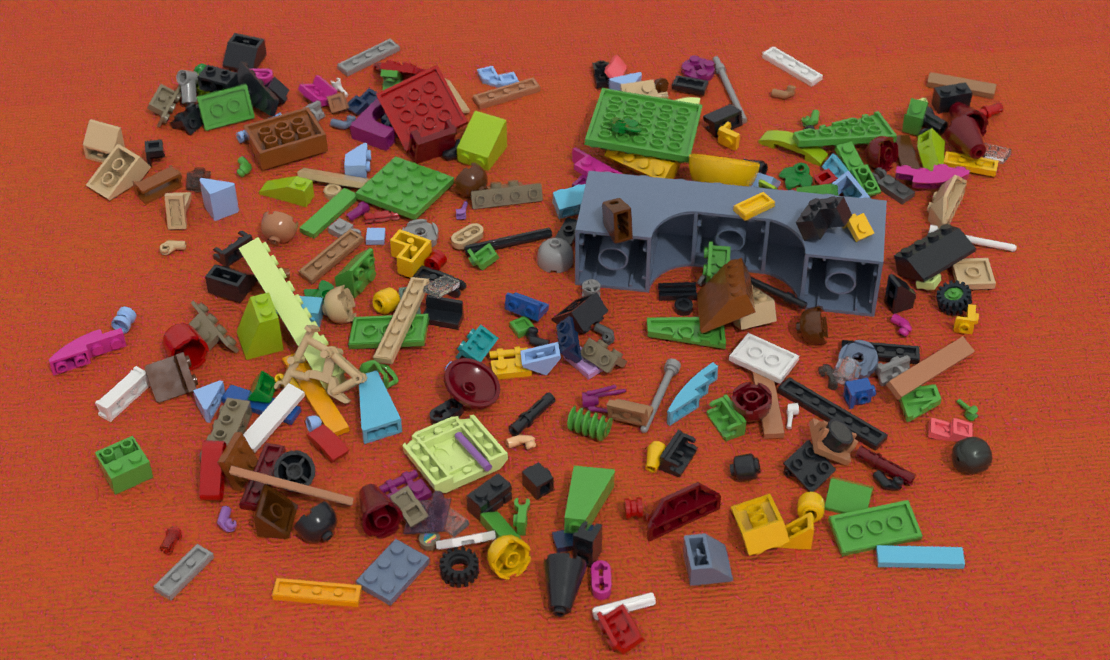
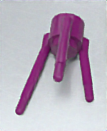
M616 385L582 392L583 408H588L591 412L608 413L607 409L595 407V405H599L598 398L625 393L626 389L609 391L617 388Z

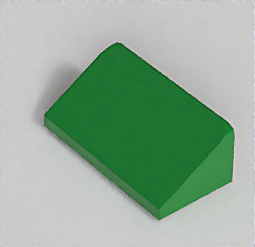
M261 370L253 381L247 399L270 403L275 391L274 385L276 382L274 378Z

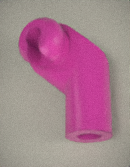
M897 314L892 316L891 322L901 327L898 330L899 334L904 337L908 336L909 332L912 331L909 321Z

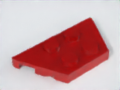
M387 60L386 63H374L373 67L375 71L395 70L401 74L412 76L426 69L417 68L416 65L406 62L400 65L401 63Z

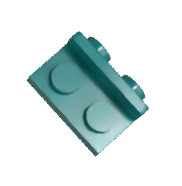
M480 324L477 330L472 329L466 336L469 339L467 343L463 340L456 349L459 353L455 358L459 359L463 355L466 358L481 362L499 338Z

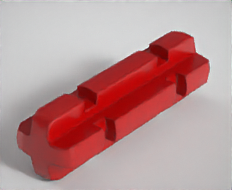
M389 210L374 212V214L369 212L364 214L365 223H373V221L377 223L390 221V219L392 221L399 220L400 215L392 211L389 212Z

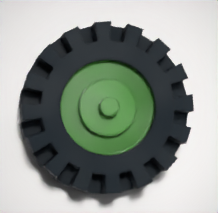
M958 280L955 283L953 281H949V284L943 283V287L940 286L939 290H937V302L941 312H946L947 315L953 313V316H956L958 312L960 315L963 314V310L967 312L968 304L972 303L969 285H965V282L959 284Z

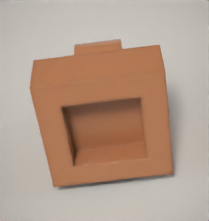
M344 92L327 97L332 113L349 108Z

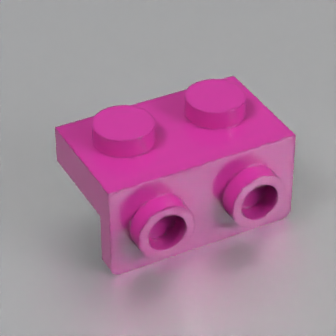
M319 75L315 76L313 84H300L298 88L304 97L313 103L320 101L321 107L329 106L327 97L337 94V90Z

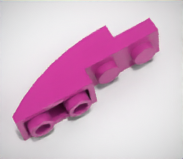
M946 164L934 165L933 171H929L927 168L913 169L908 165H902L901 167L897 166L895 179L913 181L912 188L935 189L940 188L953 175L968 180L970 170L960 166L952 168Z
M122 328L103 334L101 329L83 335L62 347L49 359L53 376L91 364L90 358L126 347Z

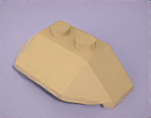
M953 175L941 185L938 192L935 191L932 202L929 203L927 213H929L928 221L931 225L940 228L942 225L951 223L965 195L967 180Z

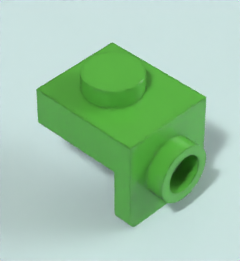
M490 243L476 253L471 249L467 250L470 254L468 259L474 267L478 265L482 271L500 258Z

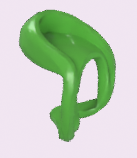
M370 360L360 365L359 371L366 374L376 370L378 373L381 372L384 375L383 383L386 389L399 382L395 372L386 364ZM383 369L387 370L394 380L389 382V377Z

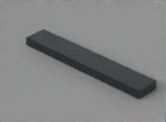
M790 377L778 387L777 393L794 403H798L799 406L826 422L832 419L842 421L849 427L851 432L856 433V440L875 451L887 440L888 435Z

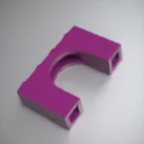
M378 99L372 102L351 123V137L354 140L387 151L395 143L394 128L377 122L385 114Z

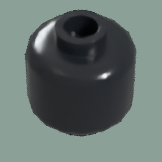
M751 453L735 456L733 464H730L731 476H736L739 482L757 479L758 474L761 473L758 457H754Z

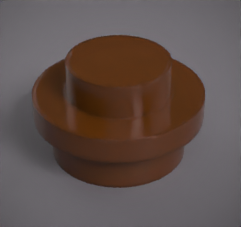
M658 78L654 81L655 89L658 93L667 91L669 84L665 78Z

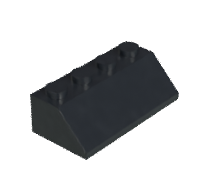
M950 224L942 225L938 230L928 233L926 237L915 241L914 244L901 249L900 252L894 255L897 274L926 282L976 252V247L960 228Z

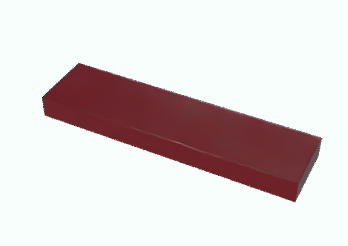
M265 443L254 472L275 477L274 465L277 459L285 453V446ZM249 481L239 504L240 509L256 511L265 483Z

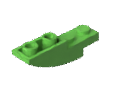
M848 142L836 145L835 151L839 159L869 196L881 194V190L869 166L863 164L853 143Z

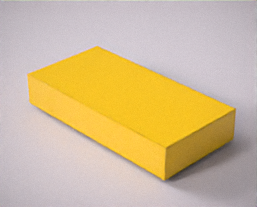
M761 192L734 205L733 211L746 221L775 207V201L766 193Z

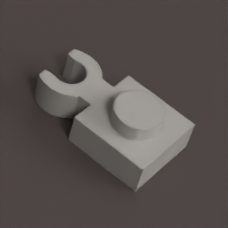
M341 218L328 227V233L337 238L350 228L361 235L359 229H354L353 224Z

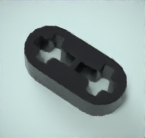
M452 398L435 407L429 413L431 425L450 417H460L464 412L463 404Z

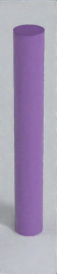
M457 432L455 438L485 471H490L492 465L461 432Z

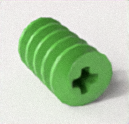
M574 406L568 415V430H575L576 433L582 432L584 436L590 435L591 438L595 439L597 437L599 441H603L611 430L613 418H609L605 422L606 417L604 415L599 420L598 413L591 417V411L588 410L584 415L583 408L576 412V406Z

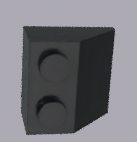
M596 292L574 300L555 315L552 321L558 325L570 316L573 318L575 331L585 334L592 329L591 325L593 323L597 324L604 319L603 315L608 312V309Z

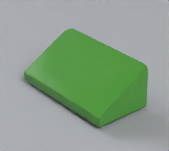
M498 511L480 514V521L487 531L495 530V539L503 535H514L521 538Z

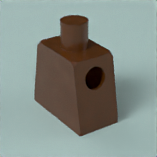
M621 198L604 201L602 203L603 224L613 242L616 244L633 239L631 207Z

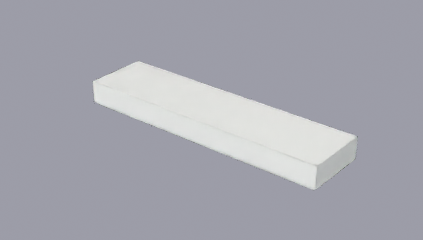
M774 46L762 53L763 59L811 87L823 78L822 74Z
M288 383L243 434L254 453L305 397L304 391Z

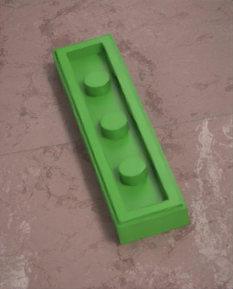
M346 188L342 189L299 227L300 232L315 239L358 200L356 193Z

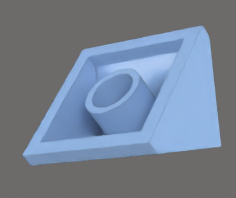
M200 178L204 207L214 221L238 213L239 207L235 183Z

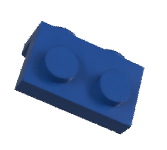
M516 292L505 295V310L535 321H539L549 309V304Z

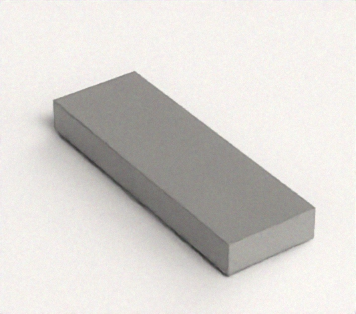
M196 544L153 586L154 591L171 601L214 558L213 553Z

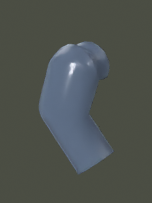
M348 115L346 121L333 118L330 126L343 130L350 128L351 123L356 120V117Z

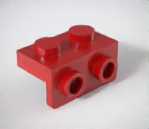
M621 604L606 615L601 611L597 613L600 619L597 623L604 633L607 632L609 636L607 642L613 650L617 649L624 655L645 640L624 604Z

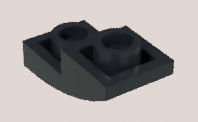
M597 61L592 63L596 88L609 87V77L604 72L609 62Z

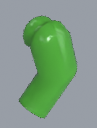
M813 110L811 118L809 116H806V118L802 117V125L806 127L818 124L820 112Z

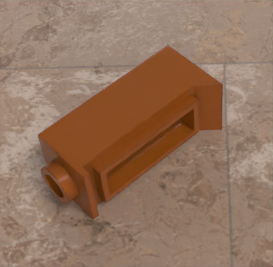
M169 165V168L140 182L133 181L135 195L145 205L165 196L166 193H171L181 188L182 175L179 170Z

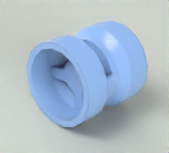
M121 307L117 312V316L113 318L111 325L114 330L122 328L123 333H127L137 315L131 308Z

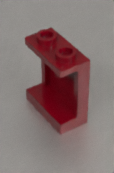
M446 120L444 130L424 137L420 136L418 130L411 131L408 152L414 163L420 164L440 157L444 150L453 148L457 134L455 125H452L450 120Z

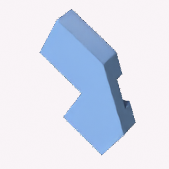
M493 66L477 69L481 82L486 85L499 88L519 82L514 72L498 75Z

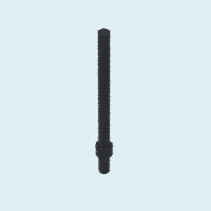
M751 277V284L783 299V302L789 305L794 304L802 309L807 307L808 303L795 297V294L786 293Z

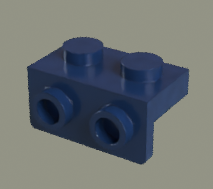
M568 316L556 326L560 354L577 364L582 360L578 332L574 329L573 318Z

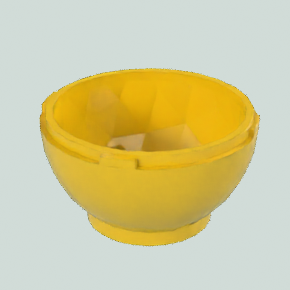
M689 154L690 175L692 180L697 182L751 187L756 180L760 164L752 161Z

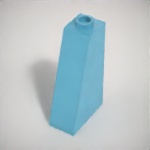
M377 370L366 373L367 381L359 384L361 430L364 444L402 432L401 418Z

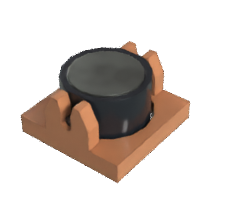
M813 418L809 425L814 453L847 466L851 462L850 452L854 450L858 443V440H855L856 433L851 432L849 427L840 420L832 419L826 422Z

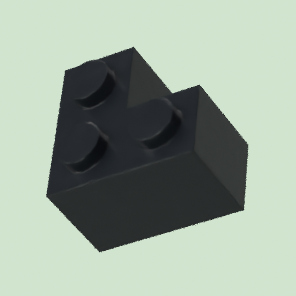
M831 196L824 199L815 198L809 201L796 221V225L804 241L821 240L828 228L844 227L851 218L852 213L844 196Z

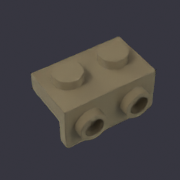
M589 338L581 350V356L607 373L612 371L615 364L624 368L628 362L622 358L623 354L614 348L612 351L607 348L609 345L600 339L595 341Z

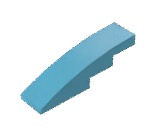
M714 362L698 372L677 394L667 412V424L669 426L699 408L700 398L708 394L709 385L717 380L718 366Z

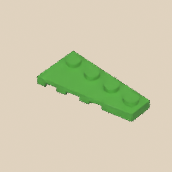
M699 317L647 318L648 337L726 349L724 325L701 333Z

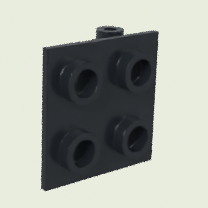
M809 439L783 463L785 465L783 474L786 477L795 476L809 492H814L836 471L834 466L825 457L814 453L813 444Z

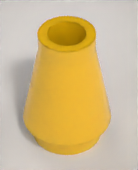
M653 441L648 446L645 466L648 472H657L660 466V456L666 448L664 443Z

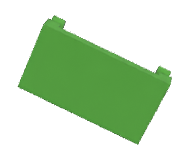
M727 394L709 403L711 407H716L707 410L706 415L725 442L745 435L746 420L735 411L732 401Z

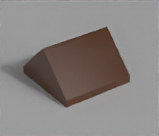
M267 484L263 485L254 516L257 537L288 539L298 505Z

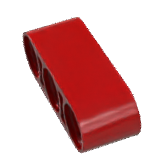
M203 441L199 486L200 500H223L225 474L218 464V460L227 447L226 441Z

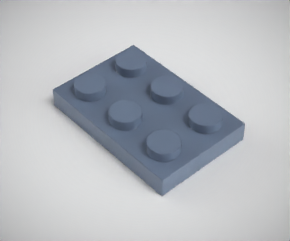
M395 539L356 580V585H362V590L391 606L430 564V558Z

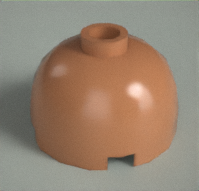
M273 211V214L265 212L261 221V231L270 243L279 245V243L289 242L295 236L298 222H293L292 216L282 212Z

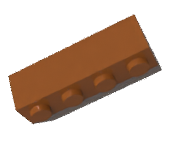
M309 107L243 125L253 153L262 170L271 169L275 166L328 151L326 134Z
M742 258L730 260L727 264L723 265L697 293L701 333L756 313L751 277Z

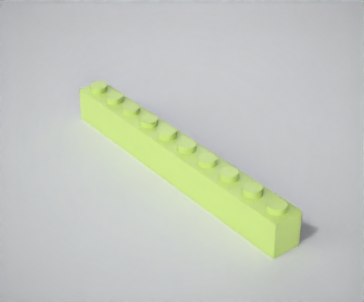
M257 237L240 247L239 250L265 293L269 292L276 311L299 347L306 333L305 326L318 325L315 321H310L312 316L307 307L304 309L301 307L304 304L298 294H293L295 288L290 281H285L287 276L282 268H277L279 263L275 256L268 254L271 250L267 243H262ZM318 332L314 333L312 338L326 346L329 345L324 335L320 336ZM308 345L304 353L306 360L312 370L323 372L325 358L320 356L321 351ZM335 363L332 376L337 377L339 384L347 381L344 376L346 372ZM319 380L327 392L329 384Z

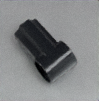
M927 107L922 126L930 129L933 128L939 135H942L948 127V122L934 115V111Z

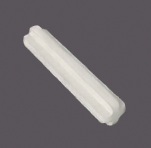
M650 592L597 606L592 609V614L595 620H600L597 616L598 612L601 611L606 615L621 604H624L629 612L653 606L656 603L655 596Z

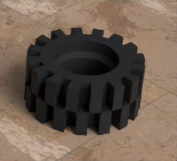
M462 546L461 550H458V547H454V551L448 549L447 554L444 552L442 558H440L442 580L444 579L446 584L450 582L451 587L457 584V588H461V584H464L465 587L469 586L468 582L473 584L474 579H477L479 574V561L476 553H472V550L469 548L465 551V547ZM456 564L468 566L464 570H454L451 568Z

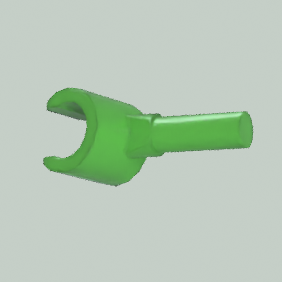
M961 399L957 400V403L966 410L964 415L967 420L973 421L978 417L976 414L978 412L977 406L973 405L970 407Z

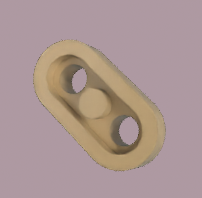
M473 223L457 231L451 237L452 246L456 249H464V246L479 241L484 236L483 227L480 224Z

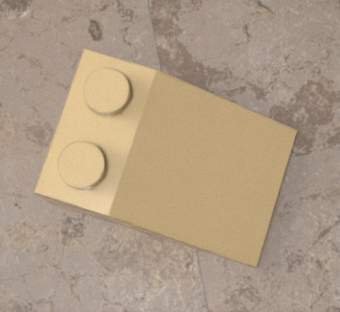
M117 144L86 186L106 199L111 200L132 187L133 181H141L151 166L140 156Z

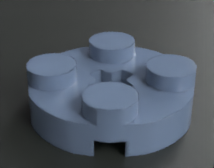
M856 340L854 343L846 344L841 349L838 357L842 372L855 379L869 378L876 370L879 362L874 346L864 340ZM862 356V362L856 363V361L853 360L854 358Z

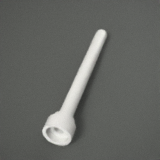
M930 225L928 233L938 230V226ZM966 235L972 244L1007 251H1015L1017 248L1014 244Z

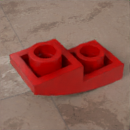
M324 424L306 435L318 451L322 450L331 463L349 452V449L338 436Z

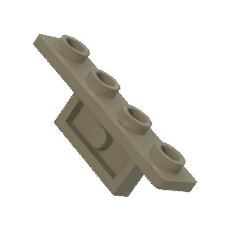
M160 84L151 99L147 109L161 115L157 127L160 128L162 123H167L170 117L168 112L172 113L176 106L174 102L178 103L181 97L180 84L176 91Z
M510 180L508 184L493 182L490 183V186H486L487 189L471 191L473 209L543 200L541 183L523 185L518 180Z
M193 300L191 304L199 314L189 324L206 341L209 351L221 339L228 348L238 353L239 349L235 345L237 342L230 335H226L228 331L221 324H217L218 319L213 314L208 313L209 308L202 302L198 304Z

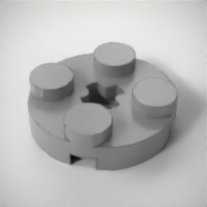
M416 219L408 222L407 227L402 229L431 240L432 247L437 244L439 237L438 227L433 222L430 224L425 219Z

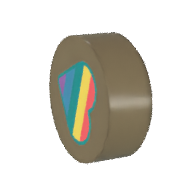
M431 529L423 531L419 536L420 547L427 551L437 549L436 541L440 540L439 533Z

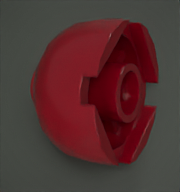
M878 136L869 142L865 149V155L868 164L872 168L877 169L880 167L885 171L893 168L891 165L898 158V144L893 141V137Z
M751 382L740 384L733 391L732 406L746 421H759L767 416L771 409V391L762 383H758V385H751Z

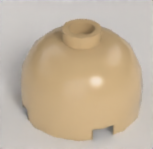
M345 285L331 289L326 294L324 304L322 305L324 315H327L331 321L338 324L353 322L354 317L357 316L356 313H353L352 309L356 307L354 298L348 288L344 289Z

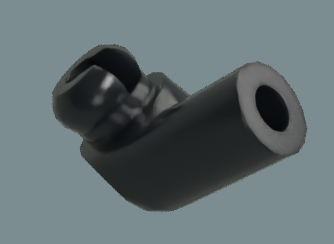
M536 327L528 328L526 337L532 346L538 347L550 344V340L539 337Z

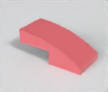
M616 54L612 57L611 63L605 67L604 72L609 78L623 76L627 66Z
M931 417L928 422V437L944 441H959L967 437H973V423L953 418L951 423Z

